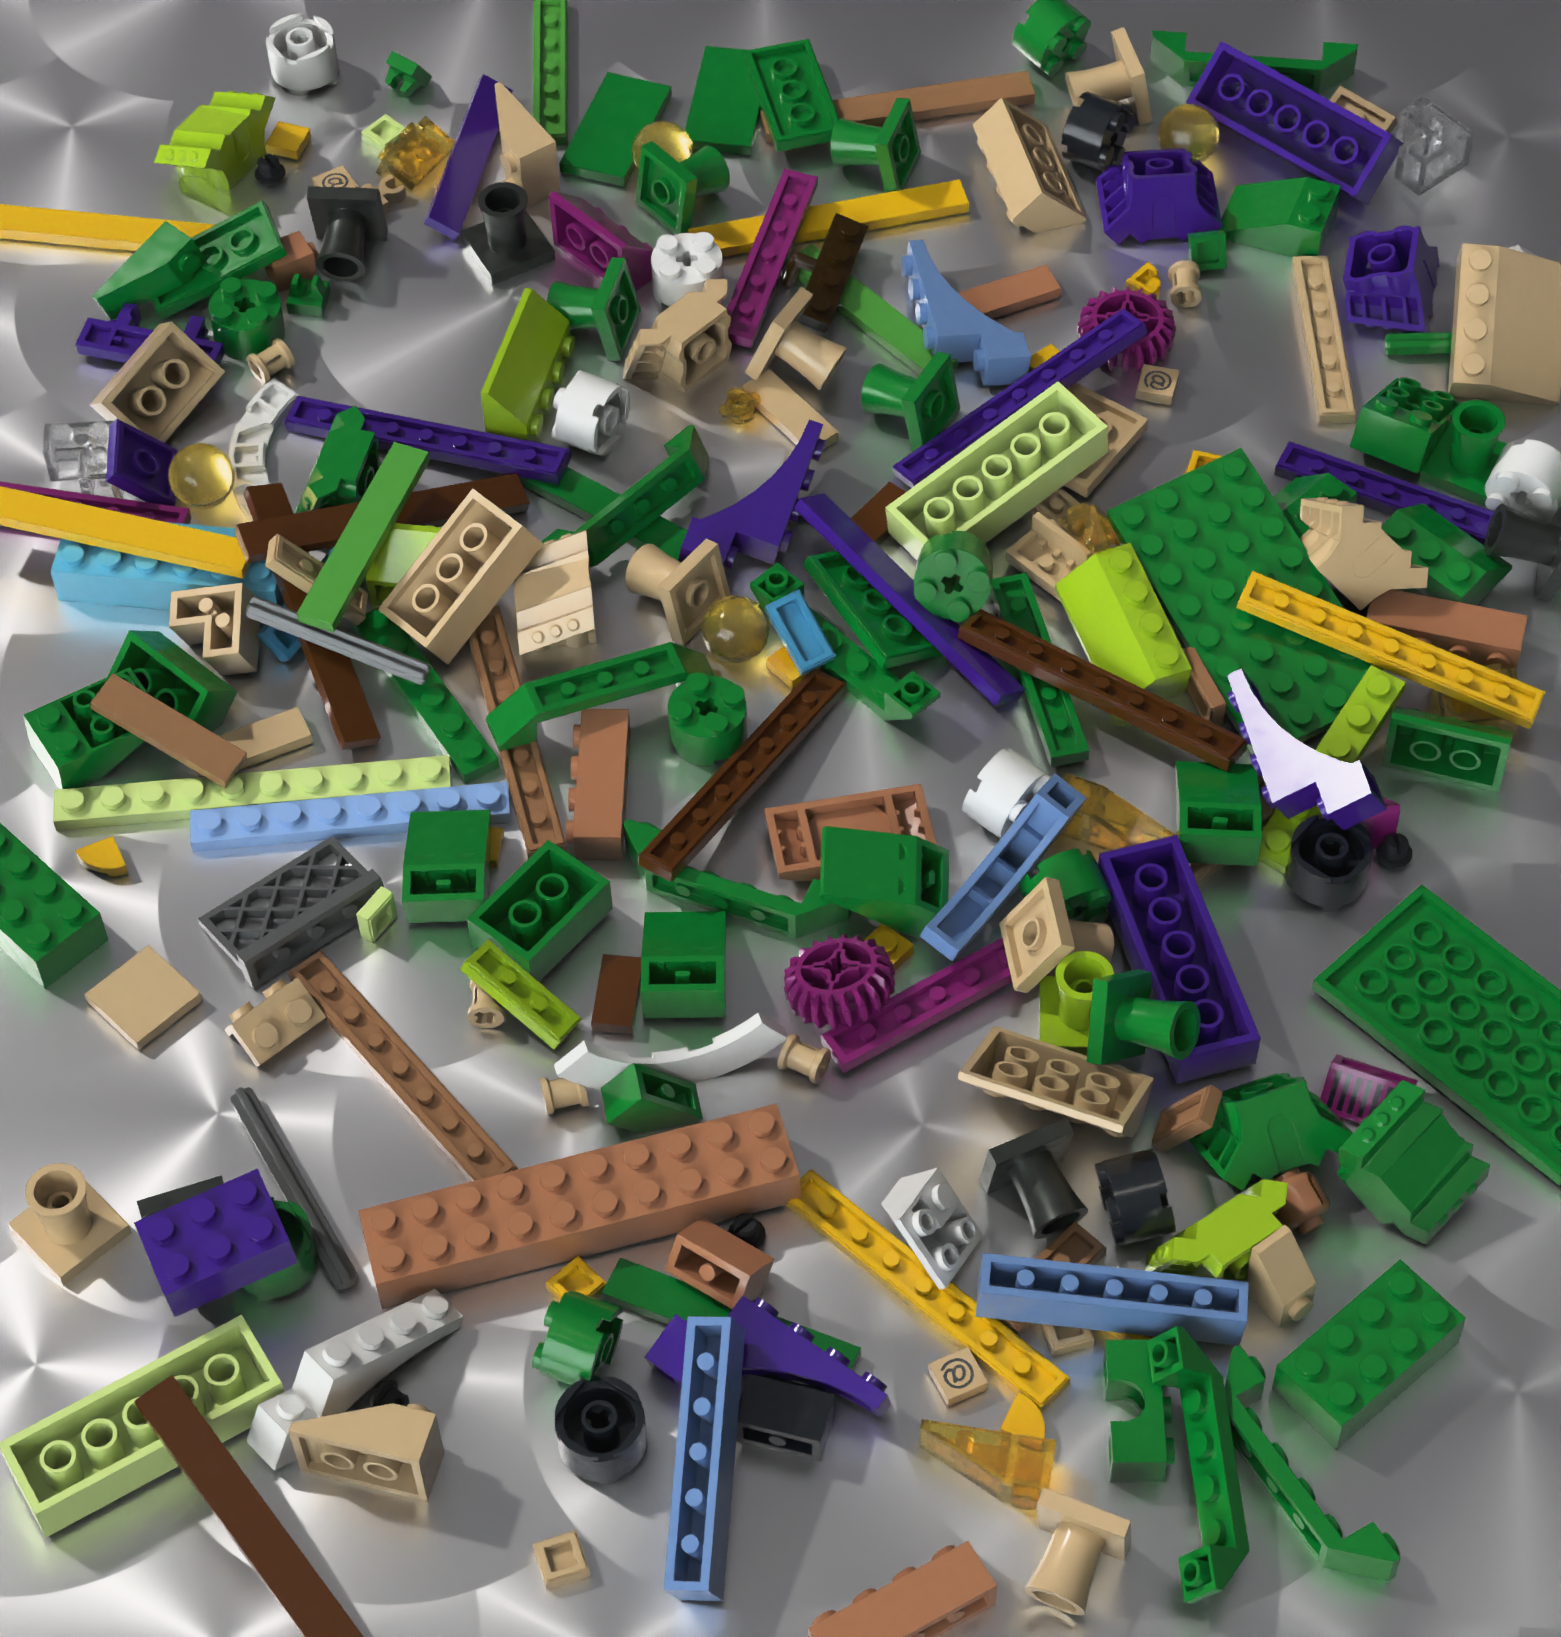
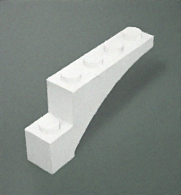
M433 1289L305 1350L293 1387L258 1404L246 1442L274 1471L297 1460L289 1434L291 1423L344 1413L368 1390L409 1358L437 1340L459 1329L464 1316L436 1289Z

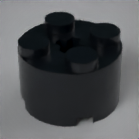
M1088 91L1082 93L1079 98L1084 99L1080 107H1072L1065 123L1061 144L1067 146V152H1062V156L1065 159L1104 172L1109 166L1121 165L1125 152L1123 144L1126 135L1132 131L1135 125L1136 114L1130 112L1126 104Z
M1319 815L1311 816L1302 821L1292 836L1286 877L1288 886L1303 900L1321 906L1322 909L1330 912L1338 911L1343 905L1356 900L1366 888L1373 856L1368 831L1360 823L1343 831L1332 819L1327 821L1325 818H1319Z
M1153 1149L1119 1156L1095 1164L1100 1184L1098 1186L1104 1210H1108L1109 1225L1115 1246L1129 1245L1176 1232L1172 1207H1169L1166 1195L1168 1193L1157 1155Z
M600 1376V1380L588 1382L583 1379L572 1384L559 1398L555 1408V1431L560 1457L569 1470L586 1480L597 1481L603 1485H611L631 1472L639 1464L647 1446L645 1414L638 1393L629 1384L611 1376Z

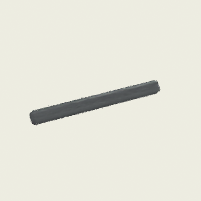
M250 1087L236 1089L235 1094L230 1097V1102L286 1201L295 1202L307 1214L316 1244L317 1256L334 1286L339 1290L353 1287V1284L358 1280L356 1269L257 1096Z

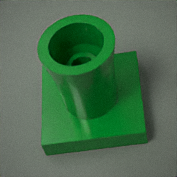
M896 98L883 127L861 124L840 118L834 126L831 137V158L833 164L836 167L855 165L879 166L885 193L904 189L921 154L910 99Z
M653 141L641 145L635 202L674 235L688 233V229L692 226L695 199L724 192L728 188L730 174L727 163L721 153L712 146H704L690 157L678 162Z
M611 258L599 288L575 286L555 281L549 289L547 302L569 320L570 330L597 328L607 360L621 361L641 312L626 259Z
M937 351L917 379L878 363L869 370L864 380L861 391L863 410L868 414H883L905 418L912 452L942 433L961 409L950 354Z
M1470 400L1458 405L1453 411L1452 422L1421 469L1419 481L1486 507V482L1502 449L1507 445L1498 440L1505 426L1503 412L1494 404L1483 400Z
M1136 969L1093 979L1086 1062L1104 1065L1145 1054L1146 1047L1160 1051L1178 1060H1183L1192 1053L1199 1037L1201 1024L1199 1009L1192 1001L1150 999L1152 972Z

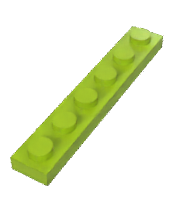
M1371 665L1315 751L1348 763L1360 760L1406 690V682ZM1318 805L1289 819L1277 808L1262 830L1258 861L1286 874L1293 833L1305 819L1315 815H1319V818L1323 817Z

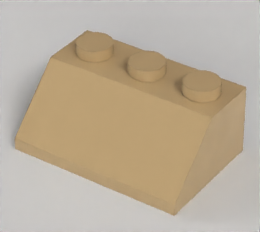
M172 321L161 323L91 402L90 406L110 424L119 419L165 443L225 371Z

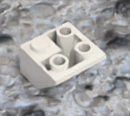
M937 1167L900 1178L881 1203L939 1290L947 1288L983 1234L940 1169Z

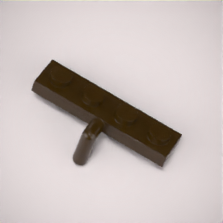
M836 213L817 259L801 252H795L791 256L782 278V283L785 286L793 287L801 269L811 272L805 289L812 293L813 296L798 321L800 324L827 334L869 226Z

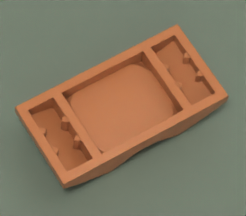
M921 784L764 809L779 879L813 881L814 878L820 880L822 828L825 826L918 836L937 845Z

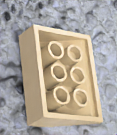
M1462 243L1456 268L1448 393L1458 398L1559 405L1561 387V263L1502 246Z
M994 1026L961 1068L957 1078L967 1084L983 1089L990 1096L997 1098L1008 1097L1023 1102L1029 1109L1036 1111L1047 1110L1063 1115L1071 1123H1087L1102 1128L1105 1133L1113 1137H1129L1132 1139L1143 1122L1154 1081L1153 1077L1110 1063L1104 1065L1086 1062V1055Z

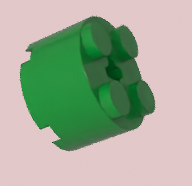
M1037 0L1026 11L1030 16L1026 23L1022 25L1019 22L1013 33V46L1039 69L1053 77L1061 70L1064 62L1070 58L1077 60L1083 55L1087 48V43L1084 40L1091 21L1066 0Z
M229 277L221 281L220 288L210 298L208 308L214 342L223 343L226 356L246 361L248 355L252 353L257 355L272 346L271 342L274 339L280 338L283 341L285 326L281 299L275 284L269 281L263 282L254 279L239 280L235 277Z
M952 531L950 534L941 536L938 534L931 537L923 545L917 560L914 575V596L916 600L930 613L940 618L951 619L954 622H963L969 616L978 612L989 598L993 578V562L987 545L977 536L965 531Z
M695 672L688 675L686 681L681 683L672 692L668 701L669 734L679 757L694 765L714 766L715 761L725 758L728 760L747 740V708L742 687L722 677Z
M1070 849L1057 853L1036 865L1040 872L1032 879H1030L1027 873L1020 881L1019 890L1023 898H1025L1045 877L1059 880L1068 919L1104 922L1109 916L1106 909L1111 900V889L1095 857L1089 850H1086V855H1082L1079 849Z
M270 1197L298 1263L242 1287L260 1301H271L274 1298L286 1296L297 1291L308 1280L312 1279L317 1272V1249L309 1218L298 1204L287 1200V1203Z
M573 1290L568 1293L565 1292L560 1302L553 1300L547 1309L544 1326L549 1327L545 1342H540L535 1350L532 1367L540 1370V1373L544 1376L569 1385L583 1379L586 1382L600 1380V1376H597L596 1373L604 1363L610 1365L619 1342L623 1319L617 1318V1316L623 1312V1308Z

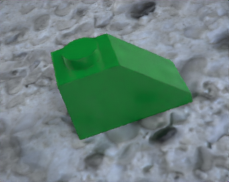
M636 1063L630 1065L601 1087L608 1124L638 1134L694 1124L703 1119L695 1083Z

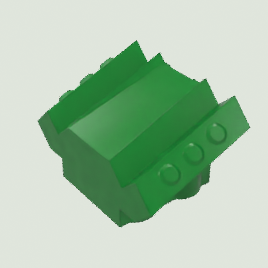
M353 406L336 415L309 476V481L296 508V513L360 502L382 463L378 453V438L375 432L362 430L365 418L357 406Z
M1275 1073L1223 1090L1212 1128L1188 1140L1224 1181L1244 1191L1253 1173L1263 1179L1272 1180L1274 1175L1302 1165L1312 1163L1318 1167L1327 1148L1339 1154V1148L1353 1132L1316 1094L1308 1091L1304 1077H1290L1289 1073Z
M1402 1080L1368 1117L1363 1119L1357 1130L1339 1148L1338 1161L1340 1162V1169L1337 1175L1381 1224L1394 1223L1404 1235L1426 1245L1488 1177L1490 1164L1471 1156L1474 1145L1466 1142L1451 1127L1442 1115L1443 1109L1424 1101L1425 1089Z

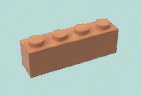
M1390 589L1370 602L1366 618L1499 673L1515 675L1528 615Z
M585 709L581 711V724H574L573 747L579 748L578 756H571V780L577 781L576 788H569L568 808L569 812H574V820H567L566 844H573L574 855L578 860L623 861V824L626 820L631 739L629 709Z
M969 1541L957 1547L949 1545L935 1553L931 1561L916 1569L912 1566L900 1571L894 1576L891 1583L877 1591L875 1588H870L861 1592L853 1599L851 1605L838 1612L835 1610L824 1612L808 1628V1637H938L996 1605L997 1585Z

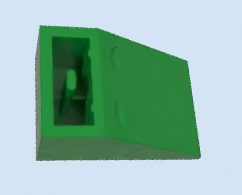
M1396 378L1362 406L1349 447L1418 474L1452 422L1453 411L1461 402L1455 401V397L1447 392H1432L1422 388L1421 384L1414 379Z
M130 667L115 673L118 677L147 693ZM110 676L23 715L30 745L59 789L87 787L100 781L144 742L141 738L91 709L90 702Z
M1176 761V835L1188 863L1257 866L1262 840V817L1258 777L1252 764L1234 763L1226 772L1208 762Z
M491 810L410 812L402 882V904L408 923L467 921V918L489 898Z
M831 826L822 828L819 897L919 939L926 925L948 902L949 850L918 836Z
M726 911L645 912L640 991L643 1019L726 1017Z

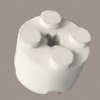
M293 14L279 19L270 27V34L268 38L266 37V47L272 77L279 85L289 89L292 95L301 96L309 90L322 87L328 82L337 79L338 59L334 34L331 25L326 20L318 16H314V20L304 19L303 14Z
M710 233L666 234L658 238L657 246L651 255L652 285L656 301L660 305L663 302L671 306L689 292H701L707 279H723L722 252Z
M578 371L567 388H559L555 395L553 406L558 410L552 429L553 439L592 454L607 455L616 446L621 437L615 434L619 423L626 425L630 411L629 391L615 382L587 372Z
M1526 439L1524 444L1513 445L1515 441L1510 442L1502 449L1486 482L1485 493L1487 499L1485 505L1490 511L1494 512L1500 504H1505L1523 514L1548 522L1553 518L1561 505V452L1537 440Z
M1004 748L995 754L977 776L981 780L977 792L969 789L963 802L962 811L1001 839L1035 794L1051 777L1011 748L1007 751Z

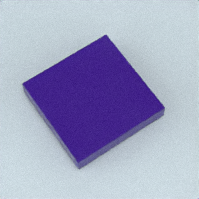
M116 419L109 425L106 482L148 503L175 506L178 450Z

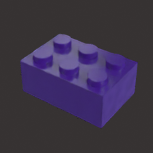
M258 1168L134 1222L174 1317L298 1263Z

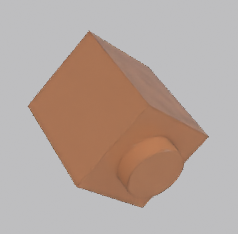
M300 231L281 237L288 255L264 267L279 293L290 289L294 274H300L302 279L312 280L313 276L317 275L315 263L318 258V252L312 242H306Z

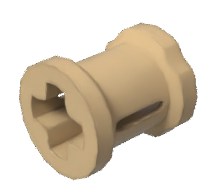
M1189 260L1175 262L1168 269V278L1173 286L1170 291L1171 303L1182 309L1194 307L1202 300L1201 288L1197 282L1200 278V268L1195 262Z
M280 338L274 339L271 342L272 346L259 354L252 353L246 357L251 372L262 384L269 382L270 376L283 368L290 369L295 365L290 349Z
M470 979L469 987L471 989L470 992L473 994L472 1006L468 1009L467 1013L468 1021L480 1028H494L504 1022L505 1016L501 1004Z
M792 1033L783 1044L778 1057L777 1067L784 1071L788 1068L809 1076L810 1082L818 1084L828 1068L831 1050L826 1047L820 1050L801 1042L800 1037Z
M546 1077L540 1078L547 1115L554 1114L557 1108L580 1104L582 1107L589 1106L585 1086L570 1082L564 1078L548 1080Z

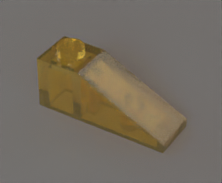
M1069 773L1065 774L1063 780L1086 796L1087 799L1068 828L1061 835L1107 851L1176 835L1104 785Z
M921 1420L920 1448L1001 1502L1011 1503L1012 1506L1021 1510H1034L1037 1508V1502L1043 1487L1050 1489L1056 1440Z

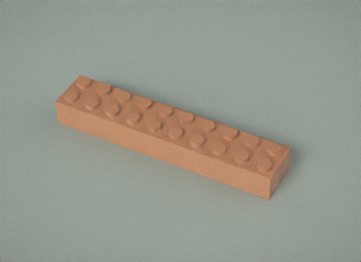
M776 1103L358 1210L381 1307L385 1309L404 1304L433 1289L443 1294L567 1262L577 1256L582 1258L675 1234L702 1217L712 1223L736 1218L741 1214H752L788 1204L790 1199L799 1198L801 1200L800 1174Z

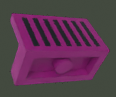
M1336 1054L1331 1061L1320 1099L1336 1116L1361 1124L1363 1119L1368 1117L1402 1080L1415 1086L1418 1080Z

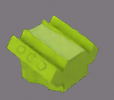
M215 91L210 106L200 105L174 130L170 145L160 144L154 163L175 165L185 175L198 176L208 181L213 188L231 191L257 165L258 159L260 157L264 158V155H266L265 127L276 98L260 93Z
M1266 1179L1257 1182L1212 1210L1209 1215L1187 1227L1171 1237L1166 1243L1149 1252L1146 1258L1145 1271L1246 1282L1252 1248L1283 1226L1274 1215L1286 1204L1288 1183Z

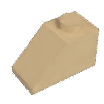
M1284 1225L1252 1248L1246 1282H1248V1295L1279 1328L1290 1319L1294 1321L1300 1320L1312 1309L1316 1281L1292 1231Z

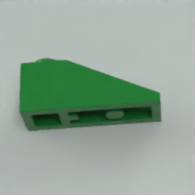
M165 221L98 289L92 298L109 319L114 320L118 317L124 302L140 307L183 285L207 259L191 237Z

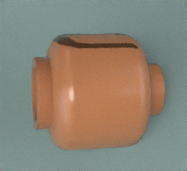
M1294 1168L1273 1180L1288 1183L1286 1204L1274 1215L1283 1226L1286 1225L1291 1231L1299 1229L1303 1236L1325 1224L1321 1216L1328 1211L1330 1201L1313 1173H1301L1299 1168Z

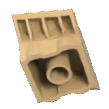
M707 279L701 292H689L659 314L651 329H640L623 364V380L660 379L686 393L728 361L732 348V342L728 339L731 317L727 314V309L720 303L727 296V279Z
M1327 497L1301 499L1300 519L1310 529L1299 539L1308 551V558L1316 569L1360 611L1373 599L1390 589L1427 588L1429 567L1411 564L1412 551L1399 547L1381 529L1382 521L1364 518V505L1328 499Z
M585 529L574 534H565L555 541L549 540L544 542L515 579L514 593L519 655L530 651L542 652L550 647L568 646L578 649L588 644L597 643L587 533Z

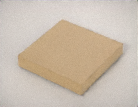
M149 945L85 993L87 1002L138 1050L142 1049L203 1001L201 993Z

